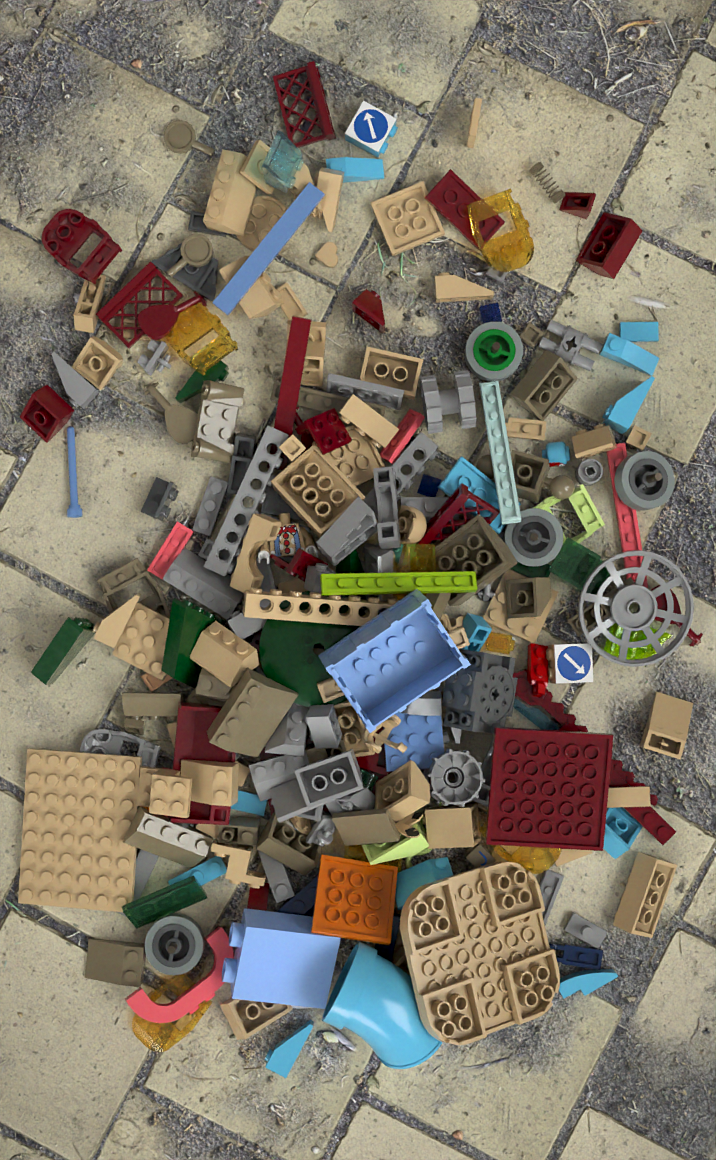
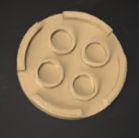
M271 196L254 197L244 236L236 235L240 243L247 249L254 251L286 212V207L279 200Z

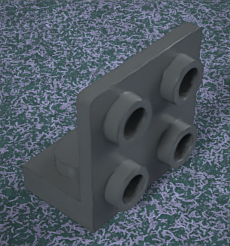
M156 477L141 512L160 521H163L164 518L167 519L171 508H169L170 503L175 501L178 496V486L171 481L167 482Z

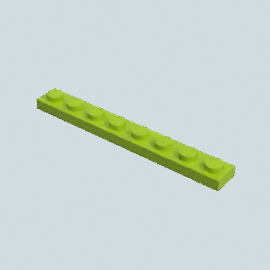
M475 571L320 575L321 595L410 594L416 589L421 593H469L477 591Z

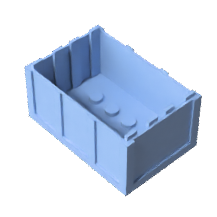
M418 589L318 655L324 667L340 687L369 733L373 732L376 726L398 711L402 712L405 710L407 705L432 688L436 689L439 687L440 683L460 669H465L471 665L467 658L458 650L437 618L429 600Z

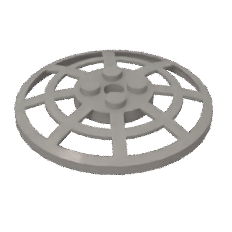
M641 550L618 553L599 564L584 583L578 605L580 626L592 648L611 662L631 667L650 665L673 653L685 639L690 629L694 612L691 587L681 570L665 557ZM627 556H643L640 567H628L617 571L613 564V561ZM651 559L666 565L675 574L676 578L665 582L658 574L648 570ZM606 566L610 576L601 584L597 594L586 593L593 578ZM628 573H638L635 584L624 585L620 576ZM645 576H650L660 586L650 591L643 586ZM613 581L618 589L612 598L602 596L606 587ZM680 584L685 596V615L673 613L674 602L670 589ZM665 593L667 600V611L657 609L656 597ZM584 601L594 602V616L598 626L588 632L584 620ZM636 602L638 610L631 613L629 606L631 603ZM600 604L610 606L611 617L603 622L600 616ZM655 617L665 618L661 627L653 633L649 625ZM671 620L681 622L682 626L677 636L663 649L657 639L667 630ZM616 623L623 628L622 638H616L608 632L607 628ZM642 630L647 637L640 641H629L631 631ZM600 633H603L610 641L620 645L619 656L616 657L607 653L593 639ZM651 644L657 653L643 659H626L628 648L643 647Z

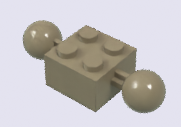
M512 450L511 460L518 498L538 503L543 488L550 490L551 494L560 500L567 499L573 494L575 486L570 477L566 475H559L553 479L547 477L550 470L548 459ZM484 455L478 460L476 468L489 479H493L491 455Z

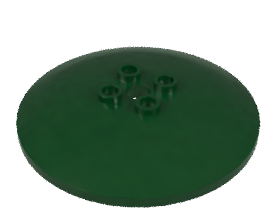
M310 591L302 592V595H309ZM284 600L279 607L286 609L289 607L290 602ZM302 602L299 609L302 611L307 610L309 603ZM321 604L319 611L326 612L329 604ZM342 605L339 608V613L341 614L348 611V605ZM361 608L358 611L359 615L365 614ZM267 619L262 629L259 643L260 662L265 676L297 692L299 695L294 703L310 707L333 704L334 706L348 700L343 695L326 703L323 702L317 683L332 678V676L328 673L318 655L314 653L313 647L315 644L321 643L324 646V651H326L361 626Z

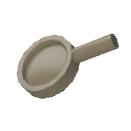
M176 120L165 128L164 142L172 152L182 154L195 148L213 156L215 149L196 141L195 130L187 121Z
M198 233L187 236L181 245V255L183 258L166 273L172 277L186 264L194 267H202L208 264L214 253L213 245L209 238Z

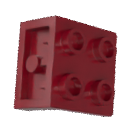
M335 408L307 419L295 428L298 435L305 432L307 435L311 434L322 455L352 442Z
M300 548L290 563L274 554L270 555L275 560L274 564L283 570L286 567L285 571L294 577L298 574V578L303 582L306 579L308 565L315 566L316 563L328 565Z

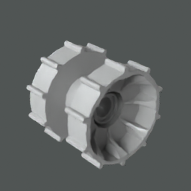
M468 370L453 372L454 389L439 391L435 375L420 377L422 404L428 434L443 432L442 415L458 414L462 429L476 427L477 418L473 385Z
M446 749L437 758H432L433 762L430 768L421 769L422 774L430 784V795L434 799V803L439 804L442 802L441 804L445 806L451 804L464 807V804L473 798H479L477 794L481 789L482 782L486 781L483 779L480 767L482 763L477 762L474 757L469 755L468 750L461 752V750L452 751V749ZM450 772H453L455 779L450 783L447 776Z

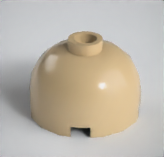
M402 505L398 511L400 544L412 545L423 538L427 529L426 518L417 508Z

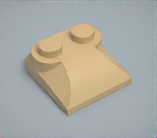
M92 336L73 363L72 368L101 391L115 371L122 366L123 358L119 352L104 340Z

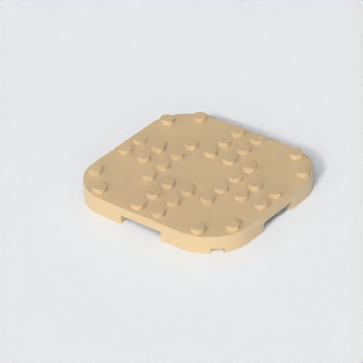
M495 862L427 883L414 890L402 908L400 931L419 1015L428 1033L441 1042L454 1045L470 1044L486 1038L487 1034L514 1024L520 1025L534 1020L545 1014L553 1005L551 1001L555 993L559 991L560 972L555 950L549 947L543 921L544 902L536 878L530 871L521 867L520 864L514 862Z

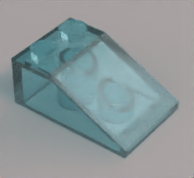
M279 130L265 158L262 169L267 185L287 193L289 188H293L296 181L294 176L297 170H301L304 160H302V152Z

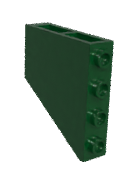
M174 598L161 671L186 685L196 688L203 667L190 659L192 650L201 632L213 622L217 621L228 630H231L225 626L226 621L217 616L215 617V615L184 598L182 601Z
M68 617L31 673L45 685L53 684L95 634L92 632L95 625L87 618Z

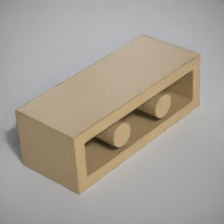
M354 394L348 398L338 412L341 414V420L348 425L351 422L357 426L355 430L362 436H365V434L372 438L370 442L378 448L380 446L386 448L399 430Z

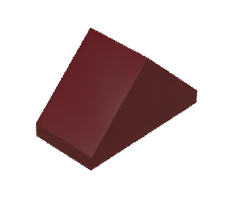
M565 192L559 210L587 220L596 194Z

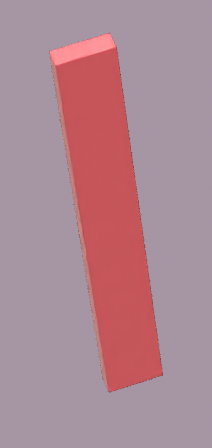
M619 443L616 444V449L606 453L622 552L642 551L636 510L624 504L615 489L614 478L616 469L627 457L626 444ZM643 556L624 557V568L640 567ZM638 573L626 574V580L631 577L635 582ZM645 576L643 586L648 588L647 577Z

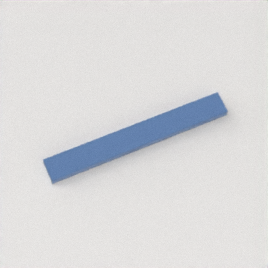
M309 182L212 302L227 316L232 312L323 199L325 194Z

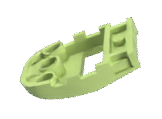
M583 484L574 488L573 494L568 499L586 531L568 541L563 533V544L560 552L572 549L605 525ZM551 496L533 508L546 510L553 515L549 507L562 500Z

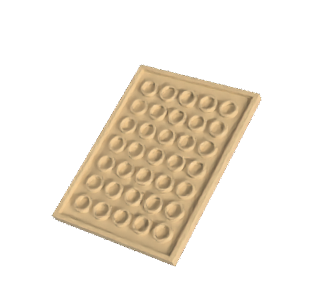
M27 749L18 903L125 913L133 912L137 848L123 843V840L139 808L137 802L142 756Z

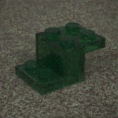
M567 537L548 571L561 578V582L581 593L588 576L603 561L600 555ZM606 566L593 578L586 593L597 594L601 584L610 576Z

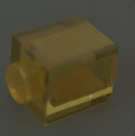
M490 632L485 651L509 655L510 651L514 650L515 640H512V635Z

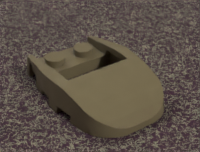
M138 558L97 579V583H100L103 591L102 596L109 609V614L118 608L111 594L145 577L154 594L137 603H141L170 618V612L160 587Z

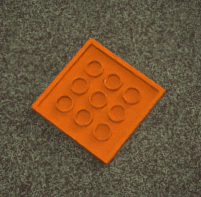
M321 855L311 933L389 945L391 943L398 867L383 864L371 865L365 861Z

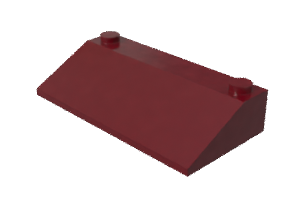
M179 702L173 770L180 771V776L182 759L235 763L236 753L226 751L209 743L207 730L222 709V706ZM191 801L188 818L168 816L172 823L229 825L231 806L209 805Z

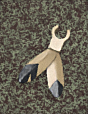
M421 812L413 813L397 822L395 826L398 832L409 838L419 837V831L411 826L420 821L423 814Z

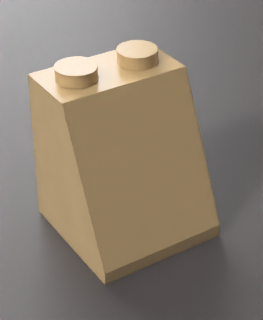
M478 802L465 803L464 807L447 805L425 809L422 819L423 824H426L424 836L429 844L428 849L474 847L481 841Z

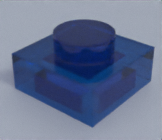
M498 302L479 307L483 324L487 322H502Z

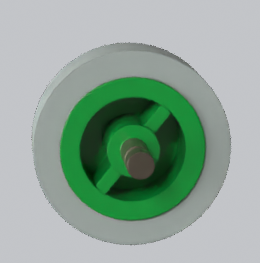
M487 322L478 326L470 334L465 346V361L470 371L478 378L490 382L501 381L511 376L518 368L523 356V344L520 336L512 327L501 322Z

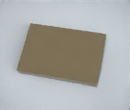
M388 808L333 813L332 820L345 846L397 842L400 840V834Z

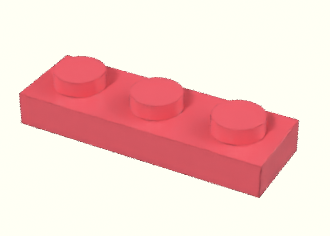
M409 409L397 427L399 429L386 448L383 447L379 453L381 459L391 464L395 463L425 417L421 413Z
M177 521L147 571L163 580L169 567L185 548L194 531Z

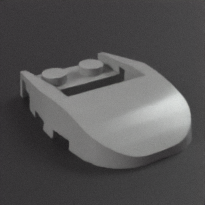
M98 729L89 732L84 737L79 752L120 755L123 740L140 744L137 756H142V766L156 767L161 747L126 732Z

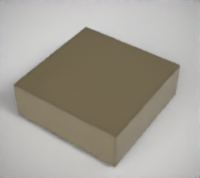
M529 322L519 336L523 343L534 349L544 335V332Z
M125 718L124 731L126 733L144 735L145 723L142 720Z

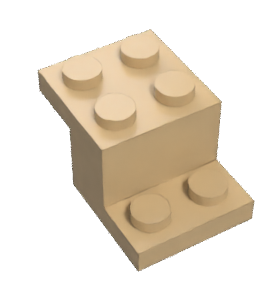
M288 320V323H287V343H286V350H287V344H288V338H289L291 320ZM311 322L301 385L323 387L326 322Z
M142 766L140 767L137 806L149 807V813L188 818L193 778L180 776V771Z
M215 839L212 843L211 852H215V856L219 857L230 855L225 879H229V883H249L248 886L252 888L264 886L267 878L266 873L249 870L253 847L242 844L220 843Z

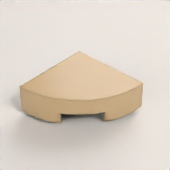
M298 816L290 818L294 827L301 833L308 835L312 830L310 819Z

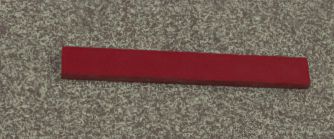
M292 316L274 423L275 429L288 434L289 437L293 434L312 319ZM271 444L269 454L273 455L278 451V447L275 444ZM282 452L280 457L283 458V461L277 470L283 471L287 467L288 457Z

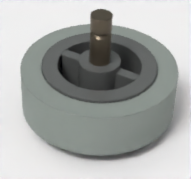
M642 451L626 457L619 464L615 472L614 483L616 492L624 504L632 509L644 511L659 507L668 501L674 490L675 478L670 464L663 456L652 451Z
M530 508L521 511V522L507 525L505 544L519 563L533 567L545 565L552 561L562 548V527L556 517L546 510Z
M177 913L168 914L158 919L148 931L145 939V953L148 961L156 970L167 975H180L190 971L200 960L205 946L204 934L199 924L191 917Z

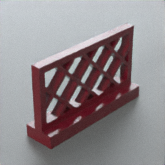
M315 61L308 62L307 66L272 76L292 150L326 139L329 141L336 139L319 69ZM306 72L308 78L304 85L296 81L299 74ZM286 78L291 81L286 90L279 86V80ZM294 83L302 87L297 96L289 92ZM305 89L312 93L309 102L301 99ZM287 95L295 98L291 108L284 105ZM298 101L307 105L302 114L294 111ZM310 107L317 112L313 121L305 117ZM292 113L300 117L295 126L288 121ZM303 119L311 123L307 132L299 129ZM314 125L321 128L322 135L317 137L310 135ZM296 131L305 135L301 142L294 144L293 136Z
M150 261L96 313V316L130 349L144 335L141 328L137 327L138 304H148V307L151 304L175 305L184 296ZM158 275L162 279V287H151V281ZM141 290L149 291L148 300H138V293ZM151 291H162V301H152ZM165 291H174L177 294L172 301H165ZM127 304H135V314H124V307ZM113 317H121V327H113L109 321ZM124 317H135V327H124ZM124 330H134V338L129 343L124 339Z
M461 483L429 520L423 538L416 543V547L421 550L426 548L431 551L436 547L429 544L432 540L441 539V542H443V539L456 532V525H464L472 520L467 519L466 512L477 511L480 514L482 510H489L492 514L489 517L483 518L490 525L499 515L500 510L468 491V486ZM471 499L476 502V506L465 508V502ZM458 513H464L465 520L454 521L453 516ZM452 526L453 533L442 534L443 527Z

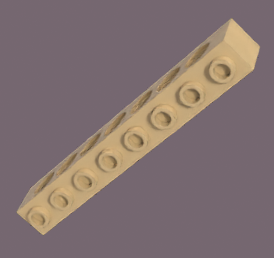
M252 587L250 590H245L243 615L249 618L362 626L376 617L381 608L388 609L398 602L399 599L388 598V601H380L378 597H368V600H365L355 595H349V598H341V595H329L327 597L321 596V593L317 592L302 595L300 591H290L289 594L282 593V590L270 589V592H264L261 588ZM262 599H269L270 604L267 607L259 606ZM283 600L290 602L289 607L286 609L279 607ZM302 602L309 603V608L305 611L299 609ZM323 603L329 604L326 612L319 611V607ZM342 605H348L346 613H339V608ZM366 606L368 608L367 613L359 615V609Z

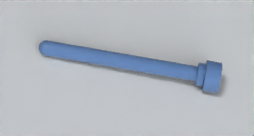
M69 426L67 428L70 505L69 509H67V517L79 518L83 517L82 508L78 505L75 430L72 426Z

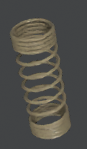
M538 162L529 172L533 177H537L536 181H540L539 185H543L542 189H547L546 194L550 193L549 198L555 204L565 196V192L560 190L550 196L559 185L547 192L556 181L544 188L553 177L541 184L550 173L538 180L547 170L545 169L540 174L534 176L544 168V165Z

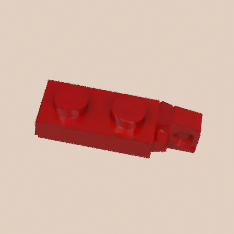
M530 643L527 646L528 682H530V685H533V696L541 697L545 694V688L548 687V660L546 658L548 646Z

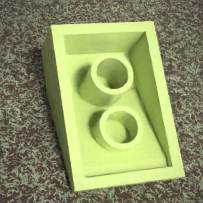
M418 822L411 826L419 831L420 836L417 838H409L400 834V840L397 842L361 844L369 863L374 865L410 857L429 847Z

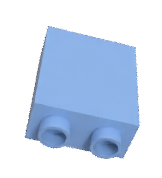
M244 908L241 923H231L229 946L236 947L234 959H224L222 982L230 983L232 999L325 1009L341 938L311 933L313 920L311 916Z

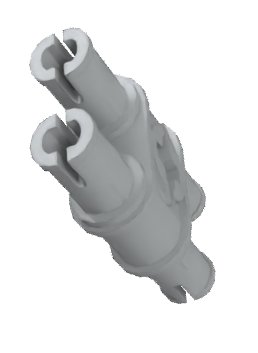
M551 319L546 330L560 336L562 341L561 343H555L542 337L538 347L560 356L563 361L570 363L569 365L575 364L590 371L595 361L579 354V349L583 347L598 354L603 344L589 338L587 333L571 328V325L566 327ZM573 339V347L567 352L568 343Z

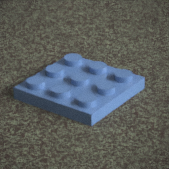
M397 712L395 715L400 718L401 722L391 730L387 739L397 744L402 742L407 746V749L402 753L398 749L384 743L386 771H395L410 760L414 761L419 769L430 768L433 762L432 758H437L440 754L444 753L441 716L412 715Z

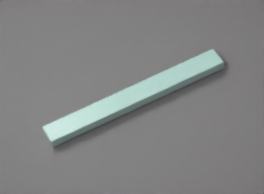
M499 382L479 383L502 525L521 522V514Z

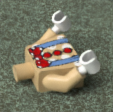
M290 513L278 514L279 521L282 523L277 539L267 541L261 546L258 554V563H260L261 559L265 558L267 559V564H269L271 554L279 558L294 556L299 548L309 554L315 553L316 557H318V552L313 537L306 528L299 526V523L291 524Z

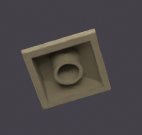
M550 577L506 580L508 618L541 616L551 598Z

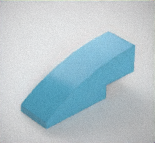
M589 969L575 972L560 978L559 992L564 999L579 990L586 996L614 980L618 975L613 969Z

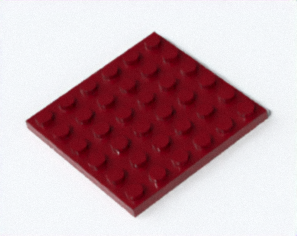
M495 727L485 843L487 845L603 851L614 735L608 733Z

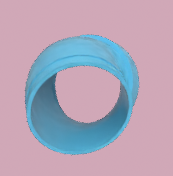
M358 941L335 983L322 1021L340 1030L345 1027L357 1034L368 1043L379 1060L387 1067L393 1069L415 1067L429 1059L439 1049L442 1042L431 1036L421 1021L411 976L389 960L377 955V949Z

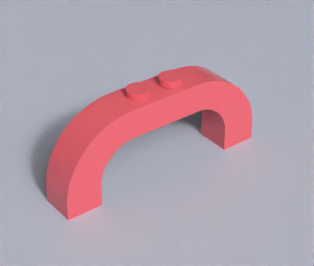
M219 926L204 938L214 955L213 967L205 977L175 1000L166 1004L153 1002L144 990L139 987L125 998L130 1008L147 1021L168 1023L180 1019L188 1012L190 1014L194 1013L199 1009L201 1002L204 1000L207 1002L215 996L214 992L225 983L222 982L224 959H234L233 947L229 946V937L222 927Z

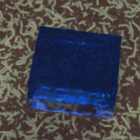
M423 474L417 493L427 497H436L441 479Z

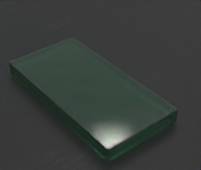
M191 876L123 905L122 910L137 929L163 916L207 899V894L195 876Z

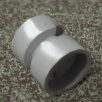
M595 459L582 461L575 470L577 482L584 486L595 484L603 475V467Z

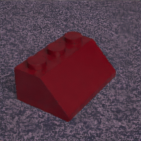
M604 212L576 258V262L600 276L615 279L641 235V228L632 218Z

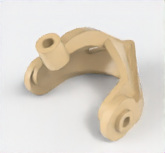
M395 714L376 726L373 732L369 733L367 728L363 732L362 741L373 752L379 753L382 749L380 746L384 743L398 749L402 753L407 749V746L402 742L397 744L387 739L391 730L401 722L400 718ZM381 727H384V730H382L379 734L376 733L377 730H379Z

